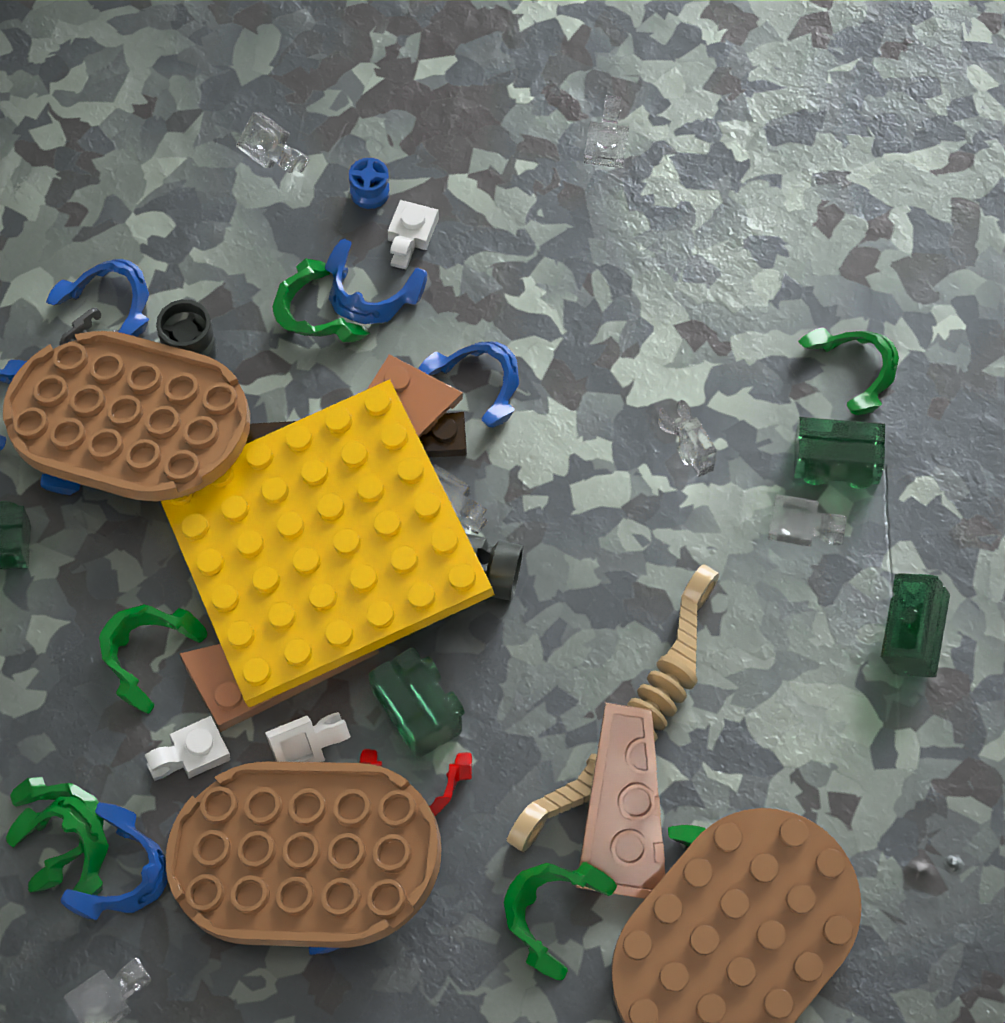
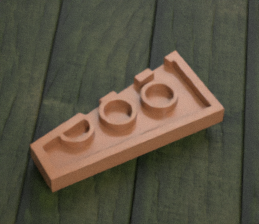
M390 354L368 387L369 389L390 379L419 438L423 434L426 435L440 417L450 408L453 409L463 399V392Z
M221 644L180 653V657L218 730L222 732L378 654L379 649L250 708L244 701Z
M605 702L579 867L583 862H587L608 875L617 884L613 894L645 899L665 876L652 710ZM576 885V888L593 890L588 887L582 888L581 886Z

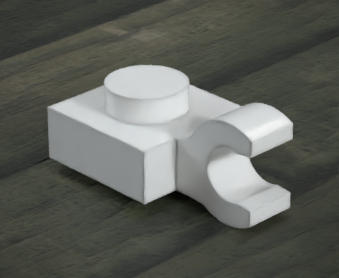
M400 200L388 229V241L393 242L390 253L394 254L391 266L406 270L414 248L427 250L439 220L438 209Z
M339 712L325 716L315 726L312 725L308 716H304L265 732L276 762H323L325 758L321 750L322 748L340 743L351 737L346 722L341 719Z
M211 716L169 734L172 747H159L145 754L148 762L147 767L154 781L162 779L181 768H184L190 779L230 761V753Z

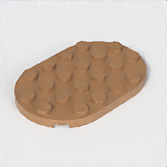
M84 332L75 334L77 340L65 343L54 349L51 344L33 355L19 369L5 395L3 421L14 449L26 463L48 475L135 500L154 502L171 500L192 494L223 476L237 460L246 444L250 430V410L246 396L236 376L226 366L217 360L199 353L119 332Z
M254 762L224 771L215 776L216 781L196 798L192 795L185 803L173 824L167 843L166 873L171 892L185 914L203 931L213 937L235 944L349 948L373 943L387 937L405 925L416 915L429 897L439 873L442 851L441 836L435 816L426 800L408 780L381 766L364 763Z
M756 808L743 810L723 817L710 825L692 842L634 911L618 937L612 957L611 969L614 1001L622 1022L795 1023L844 962L858 934L862 908L861 893L855 870L842 847L827 831L816 823L798 814L780 809Z

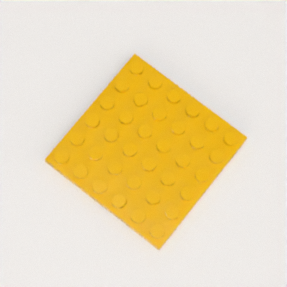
M390 379L245 444L233 465L213 483L192 494L161 501L238 687L249 708L495 595Z

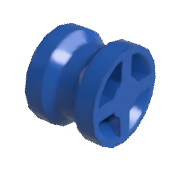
M362 158L356 161L349 170L351 198L359 207L375 209L382 206L389 198L388 169L379 159Z

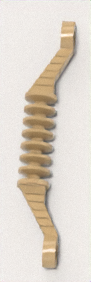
M705 564L701 565L694 573L681 596L677 640L668 653L661 656L658 660L657 668L659 671H651L648 674L647 680L650 685L642 684L638 688L637 692L641 699L631 698L627 704L632 707L651 709L653 729L664 730L667 726V720L663 715L671 717L677 712L674 702L683 703L687 695L683 688L693 689L698 682L696 677L697 610L706 602L719 578V573ZM654 731V741H656L658 737ZM597 754L590 755L586 761L587 766L577 780L529 804L514 823L507 842L518 850L525 852L539 835L547 818L583 804V802H588Z

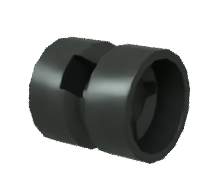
M181 299L171 302L162 308L156 322L160 343L199 353L214 360L216 359L217 348L213 336L211 318L208 310L201 303Z
M466 534L480 564L488 563L487 570H484L495 594L492 597L512 601L522 563L523 545L498 541L494 546H491L485 537Z

